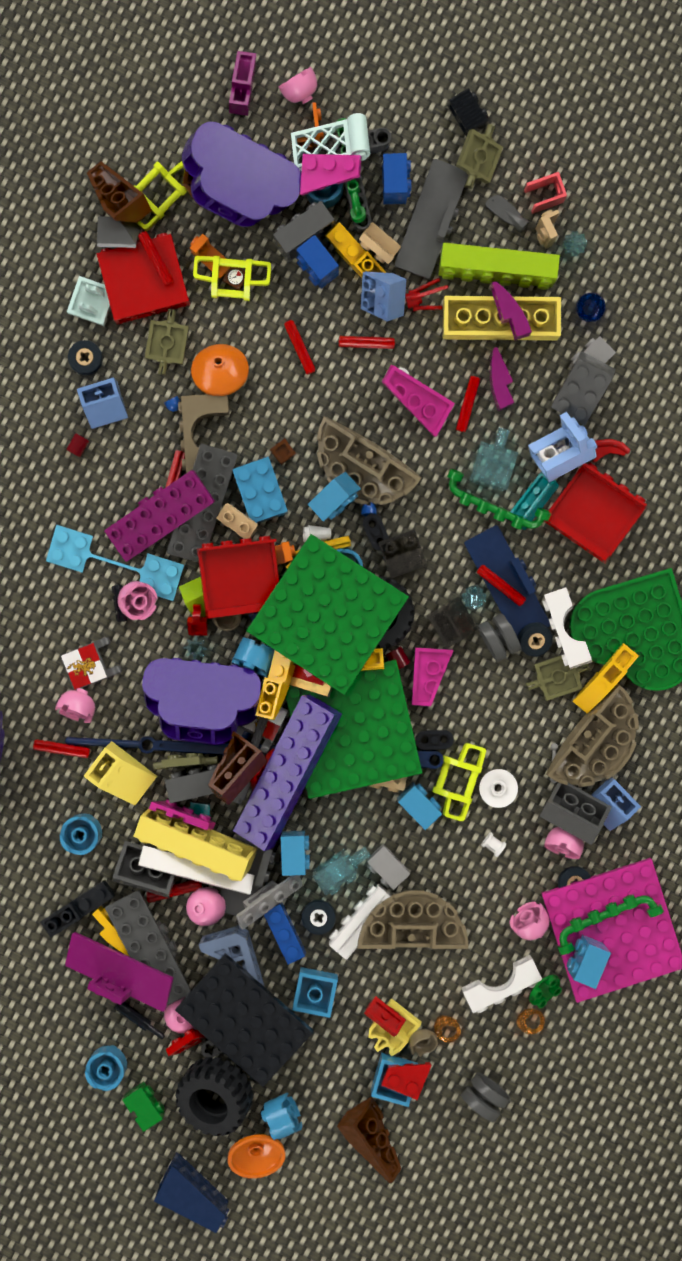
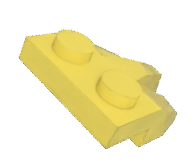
M391 998L387 1005L406 1019L397 1036L393 1037L377 1023L373 1022L369 1028L368 1038L378 1039L374 1046L377 1052L388 1047L389 1054L393 1056L405 1047L411 1035L421 1026L422 1021Z

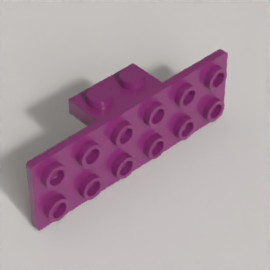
M194 470L189 471L165 489L161 486L152 492L154 495L152 498L148 499V497H145L139 501V507L104 531L126 562L215 502Z
M77 932L72 933L65 966L93 979L88 984V990L120 1005L129 997H132L162 1012L166 1010L174 979L172 976Z

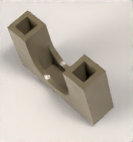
M228 395L181 396V402H178L179 413H182L183 421H179L180 432L184 433V440H181L182 452L185 451V459H182V468L186 473L193 469L199 450L193 438L196 425L206 417L230 415Z

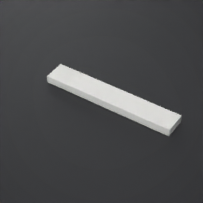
M148 846L142 847L138 866L247 895L251 894L255 875L247 873L242 881H234L229 879L227 875L212 872L210 868L197 866L191 860L178 858L174 853Z

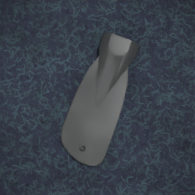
M495 195L490 197L485 203L487 209L507 224L514 226L519 233H522L528 227L530 221L523 218L518 210L504 197Z

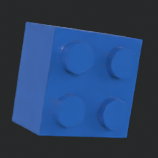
M407 153L383 154V205L406 204L407 197H410L411 179L407 178H410L411 160H407Z
M315 235L296 249L297 264L302 271L306 270L310 275L308 278L314 286L318 285L322 289L339 275V265Z

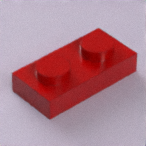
M377 996L371 1000L364 1011L366 1016L393 1037L397 1036L406 1019Z

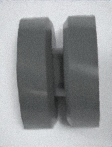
M502 613L492 618L495 630L487 621L477 626L488 650L497 663L506 658L505 648L511 654L522 650L514 629Z
M477 1072L471 1080L473 1087L467 1086L461 1093V1097L480 1116L488 1121L496 1122L501 1115L499 1108H506L511 1098L496 1082L486 1075Z

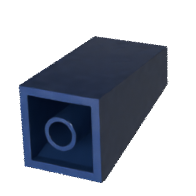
M176 1152L158 1187L154 1202L217 1233L220 1227H224L228 1219V1200L188 1161Z

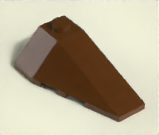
M102 161L87 172L104 212L115 221L138 223L152 211L145 195Z
M369 1097L348 1110L337 1127L345 1139L388 1183L392 1184L399 1174L401 1166L395 1148L390 1145L388 1139L390 1134L388 1129H385L382 1121L384 1118L383 1113L374 1099Z

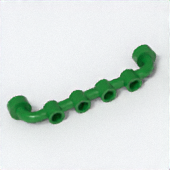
M340 118L336 122L346 120V118ZM344 127L336 129L339 138L344 132ZM344 145L341 147V154L346 153ZM353 179L347 183L348 193L351 195L353 206L350 210V215L354 222L361 223L366 219V211L360 205L358 195L360 192L359 184L356 179Z
M450 469L447 477L450 478V490L455 496L460 498L459 503L465 506H470V503L477 505L476 510L480 513L487 514L490 511L495 514L494 519L501 522L508 519L512 521L511 526L522 530V527L529 529L538 528L544 520L549 521L552 513L537 507L534 514L537 519L529 521L502 507L495 506L487 500L475 497L469 492L458 489L457 481L461 482L464 476L462 472L455 469Z
M633 894L623 898L624 903L617 905L616 902L605 905L606 910L601 913L596 909L588 912L589 918L582 921L580 917L570 920L571 925L567 926L560 933V946L557 948L560 955L571 953L575 948L572 942H567L569 934L579 932L590 925L598 924L609 917L617 916L621 912L633 909L642 903L649 906L646 910L650 918L662 914L664 910L661 904H656L649 896L643 895L635 898Z

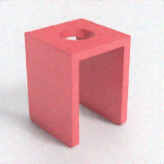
M559 172L526 184L525 193L554 184L558 195L534 204L531 210L532 214L564 203L567 194Z

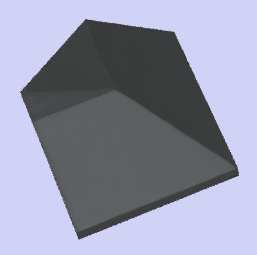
M98 216L97 247L136 248L141 227L135 222L115 221L111 217Z

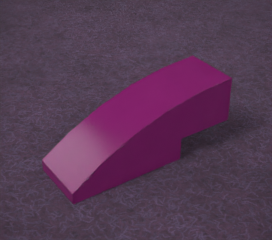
M237 51L229 99V113L246 116L249 114L256 53Z
M496 281L492 282L490 288L501 324L509 322L514 340L530 336L532 331L521 307L504 287Z
M495 347L492 350L490 359V385L493 399L499 412L514 404V400L507 388L513 383V380L498 348Z

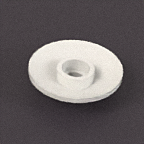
M495 769L483 776L479 791L482 799L488 805L501 808L508 806L514 801L517 796L518 785L511 773L506 770ZM497 784L501 785V790L499 791L494 789Z

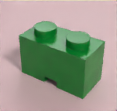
M144 1081L125 1093L122 1099L129 1112L134 1111L137 1115L135 1120L143 1132L161 1121L165 1114L163 1104L160 1101L157 1102L153 1096V1089L146 1085Z

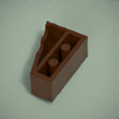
M234 731L232 732V739L228 747L223 752L224 756L220 764L218 763L208 784L214 795L227 805H230L267 762L260 749Z

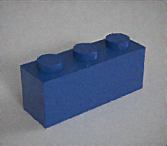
M281 902L264 914L289 965L305 957L306 951Z

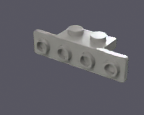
M300 875L289 876L280 884L272 880L244 900L243 905L245 909L236 915L239 927L242 930L301 888L302 881Z

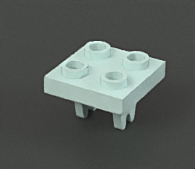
M79 276L67 313L104 326L111 308L105 285Z

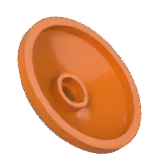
M226 344L211 345L203 349L196 355L191 366V375L195 385L202 392L212 396H226L236 392L244 385L249 374L248 361L245 355L239 349Z
M249 1135L238 1140L230 1148L227 1156L228 1165L235 1174L241 1177H265L276 1172L285 1161V1148L278 1139L273 1140L269 1135Z

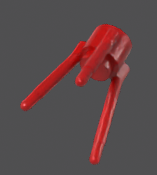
M437 278L408 291L409 293L405 294L408 309L413 308V311L441 310L442 306H419L422 303L421 297L448 289L449 286L445 285L420 293V291L439 282L440 278Z

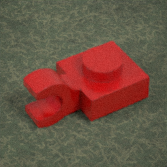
M193 604L192 617L187 619L188 635H208L207 618L201 617L200 604Z

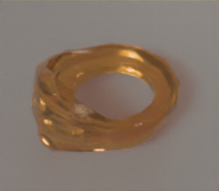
M530 1008L518 1015L516 1024L522 1032L536 1034L543 1029L545 1018L539 1010ZM532 1014H537L540 1017V1025L535 1029H531L526 1025V1018H529Z
M449 1016L437 1017L434 1025L436 1036L446 1043L457 1040L461 1034L459 1023ZM446 1025L456 1028V1034L453 1037L446 1038L442 1035V1028Z

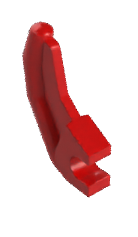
M614 439L595 440L597 457L592 462L595 463L610 453L624 456L630 453V449L623 442Z

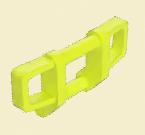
M157 161L153 165L154 168L137 186L134 185V187L142 192L160 174L175 189L159 208L146 197L152 209L151 212L156 216L148 224H143L141 221L137 223L144 231H148L161 220L172 204L181 195L184 196L187 193L184 186L172 177L180 169L184 168L182 161L169 172Z
M195 256L193 276L197 280L211 282V298L219 296L242 298L244 301H250L251 286H268L270 284L271 263L253 259L236 260L220 258V256ZM200 261L213 262L212 277L197 274ZM252 265L267 267L266 280L251 281ZM219 267L246 268L244 291L218 289Z
M465 743L458 760L443 755L444 761L436 786H433L432 792L446 797L443 808L444 816L458 821L465 820L473 800L471 796L478 774L482 771L486 754L485 748ZM469 748L480 751L477 765L463 762ZM450 764L471 770L464 795L443 789ZM451 799L464 802L459 816L449 814Z

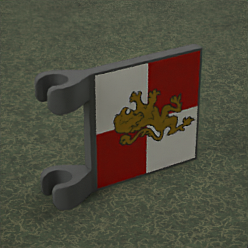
M104 637L60 655L73 690L83 688L122 672L120 665L106 669L99 648L111 643L109 637Z
M282 706L275 720L268 719L261 739L265 741L260 749L264 756L268 754L289 713V710ZM257 716L248 725L238 726L236 733L241 737L244 731L254 735L260 716Z

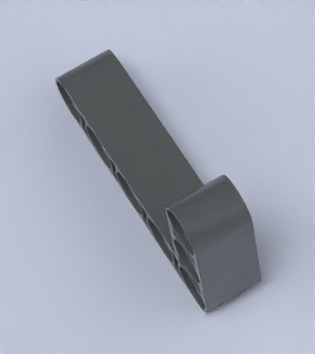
M378 128L368 131L370 154L389 149L391 133L388 129ZM385 137L387 141L381 143L378 141V138ZM342 144L337 148V154H341L340 148ZM360 173V177L356 178L360 189L358 195L359 201L363 203L365 208V221L368 224L361 227L353 220L352 222L355 231L362 234L370 226L371 216ZM347 181L343 183L346 191L349 209L351 210L353 206L351 195H349L347 189Z

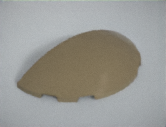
M327 417L323 418L317 435L319 450L317 457L320 467L324 469L329 483L344 472L355 481L361 489L356 493L358 497L354 502L361 504H370L372 502L379 505L394 502L396 499L412 491L422 479L410 467L374 442Z
M617 684L589 713L584 715L560 747L546 773L547 776L564 785L570 783L571 785L586 787L595 785V782L603 779H610L625 766L636 746L635 737L636 730H639V721L632 705L633 701L623 687Z
M408 890L393 894L391 897L381 901L370 912V915L362 925L357 948L395 949V947H430L431 949H468V936L466 927L458 916L459 913L449 902L444 901L438 895L431 892Z

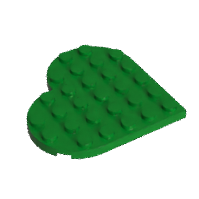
M672 568L595 590L584 596L577 603L570 618L571 638L586 642L592 662L605 665L623 643L639 655L628 668L625 676L633 684L647 690H666L682 682V600Z

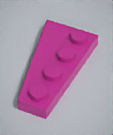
M391 365L382 383L434 437H437L455 403L396 366Z

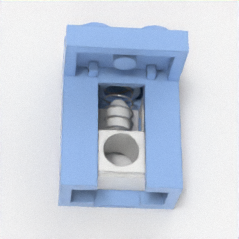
M567 412L560 415L561 428L528 445L532 459L548 482L597 457L595 450L597 445L594 439H589L583 425L580 426L574 417L571 418Z

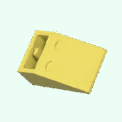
M112 741L103 749L84 775L86 779L98 788L133 805L138 803L157 778L153 772Z

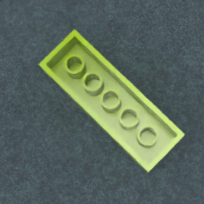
M443 243L438 276L448 280L454 279V277L461 278L462 281L467 282L475 279L486 284L496 281L500 285L505 286L513 283L519 284L518 286L528 288L532 285L538 286V289L547 290L549 287L552 288L558 278L560 255Z

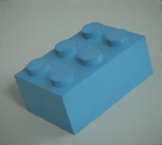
M269 456L232 470L250 519L259 524L288 514Z

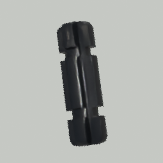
M113 585L111 588L112 594H114L115 612H117L116 621L125 622L127 621V616L121 612L118 606V595L123 586Z

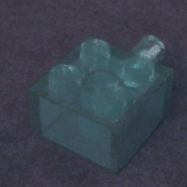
M498 428L494 444L481 441L468 481L504 492L508 489L518 452L505 447L510 433L509 430Z
M365 846L352 856L344 848L315 868L312 877L325 895L329 893L333 895L341 889L340 886L343 883L349 884L357 878L358 865L371 857L369 851L367 852Z

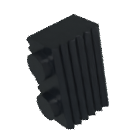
M469 88L449 99L447 104L466 137L471 129L479 132L485 128L489 119L484 108L481 109L478 105L477 95L474 92L471 93Z

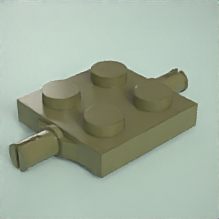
M492 124L487 125L485 134H481L474 129L469 130L456 167L469 175L465 187L473 189L476 179L485 184L491 182L503 147L492 138L495 126Z
M168 309L167 320H151L145 359L160 363L159 375H166L167 364H184L189 326L174 322L176 310Z
M559 655L533 664L537 680L526 683L528 691L539 687L544 694L545 700L548 701L583 689L580 673L591 669L588 663L570 670L569 665L565 666L562 656Z
M203 753L186 754V758L184 755H169L166 760L154 762L153 768L154 770H168L169 768L207 766L218 764L219 758L218 756L206 757L203 756Z

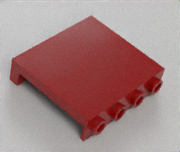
M161 233L156 238L151 239L174 280L167 286L162 282L140 240H138L136 248H104L100 253H96L113 318L117 325L167 312L168 309L175 310L191 305L171 234Z
M588 462V464L581 465L575 476L549 509V512L552 513L549 521L544 520V522L606 564L646 510L647 504L643 497L637 494L634 496L629 492L628 487L623 484H616L609 474L600 473L594 464Z
M270 536L259 537V541L252 542L251 538L240 539L238 544H233L232 540L221 542V546H213V543L201 544L202 548L197 549L206 618L260 611L279 582L274 543L277 542L276 539H271Z

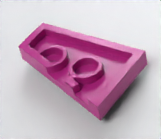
M303 154L300 195L303 196L315 190L325 189L327 186L359 178L362 157L360 155Z
M415 648L412 705H432L454 650Z
M169 799L151 802L149 807L152 811L164 810L166 811V816L178 819L183 817L182 821L205 830H213L216 822L210 820V816L202 813L200 815L195 814L192 808L186 806L181 808L177 806V802L170 803Z

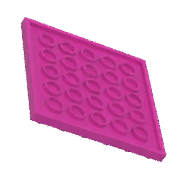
M651 858L541 893L558 946H560V933L567 926L571 925L570 920L580 917L582 921L589 918L588 912L596 909L601 913L606 910L605 905L616 902L617 905L624 903L623 898L633 894L635 898L643 895L649 896L656 904H661L664 910L662 914L650 918L646 910L649 906L642 903L633 909L621 912L617 916L609 917L598 924L590 925L579 932L568 935L567 942H572L573 946H575L577 939H581L583 934L604 943L611 952L596 989L574 981L567 970V962L570 957H573L575 950L566 955H561L577 1003L682 969V953Z

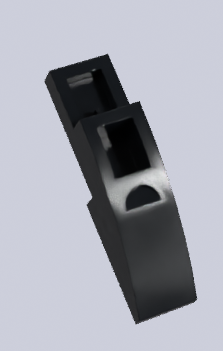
M103 880L56 910L40 923L51 938L116 895L107 881Z

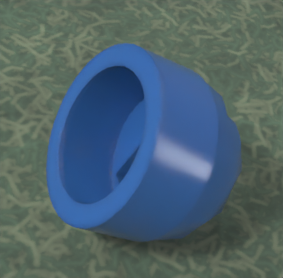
M176 396L164 402L168 410L175 412L178 410V402L180 400Z
M370 502L369 506L363 504L361 507L362 516L366 517L369 514L377 515L375 504Z

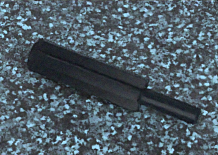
M123 1002L121 1005L115 1004V1010L144 1031L148 1029L161 1040L165 1037L162 1032L151 1025L152 1021L126 1002Z

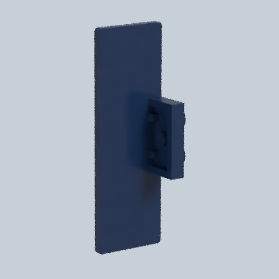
M498 525L464 542L477 569L481 565H485L526 598L524 604L518 606L483 578L500 612L511 624L517 638L520 631L530 623L538 622L544 624L547 628L551 626L534 593L536 592L534 579L532 576L528 577L525 571L527 570L525 562L522 559L519 560L518 557L515 558Z

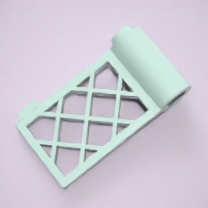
M361 113L352 114L346 120L291 133L294 164L299 168L300 172H302V163L299 164V158L303 153L311 154L306 150L311 142L318 145L312 154H318L323 148L329 155H360L362 157L361 161L366 160L370 156L367 119ZM344 127V132L340 138L333 135L336 129ZM324 132L327 135L321 143L314 139L318 133ZM330 137L337 141L331 149L325 146ZM297 138H308L302 147L297 144ZM340 144L346 147V153L337 154L335 151Z

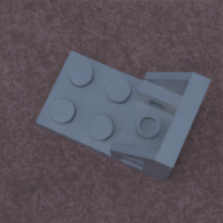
M238 925L202 936L199 942L201 952L216 959H220L226 953L235 962L244 960L242 962L243 969L264 986L251 937L247 929L242 930Z

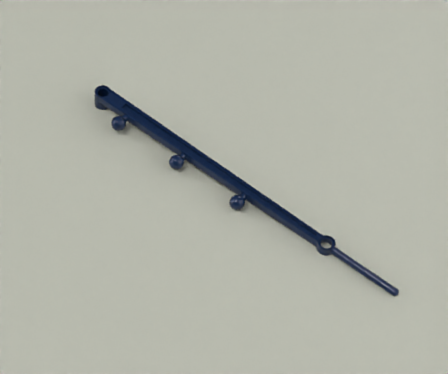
M244 731L242 737L248 740L251 734ZM149 736L141 738L140 741L67 737L65 740L67 745L106 747L112 741L119 747L139 748L143 753L151 754L154 751L224 755L223 752L229 745V743L213 745L187 741L155 740ZM149 739L153 742V747L151 750L146 751L143 748V742ZM259 744L258 749H261L263 744ZM272 745L271 748H270V750H269V752H270L273 748L275 749L276 745ZM418 751L421 768L438 769L442 766L444 760L439 752ZM430 756H438L440 759L439 765H431L429 762Z

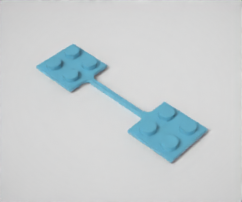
M56 525L46 559L47 562L83 573L86 560L89 557H93L139 572L140 582L147 583L154 588L158 597L174 601L184 564L148 553L144 566L141 569L92 554L90 552L92 535Z

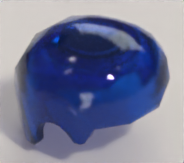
M586 293L579 298L576 304L577 314L585 322H596L603 317L606 311L605 300L597 293Z

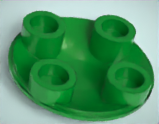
M549 975L539 981L530 993V1003L541 1009L546 1006L553 996H558L562 992L559 976Z

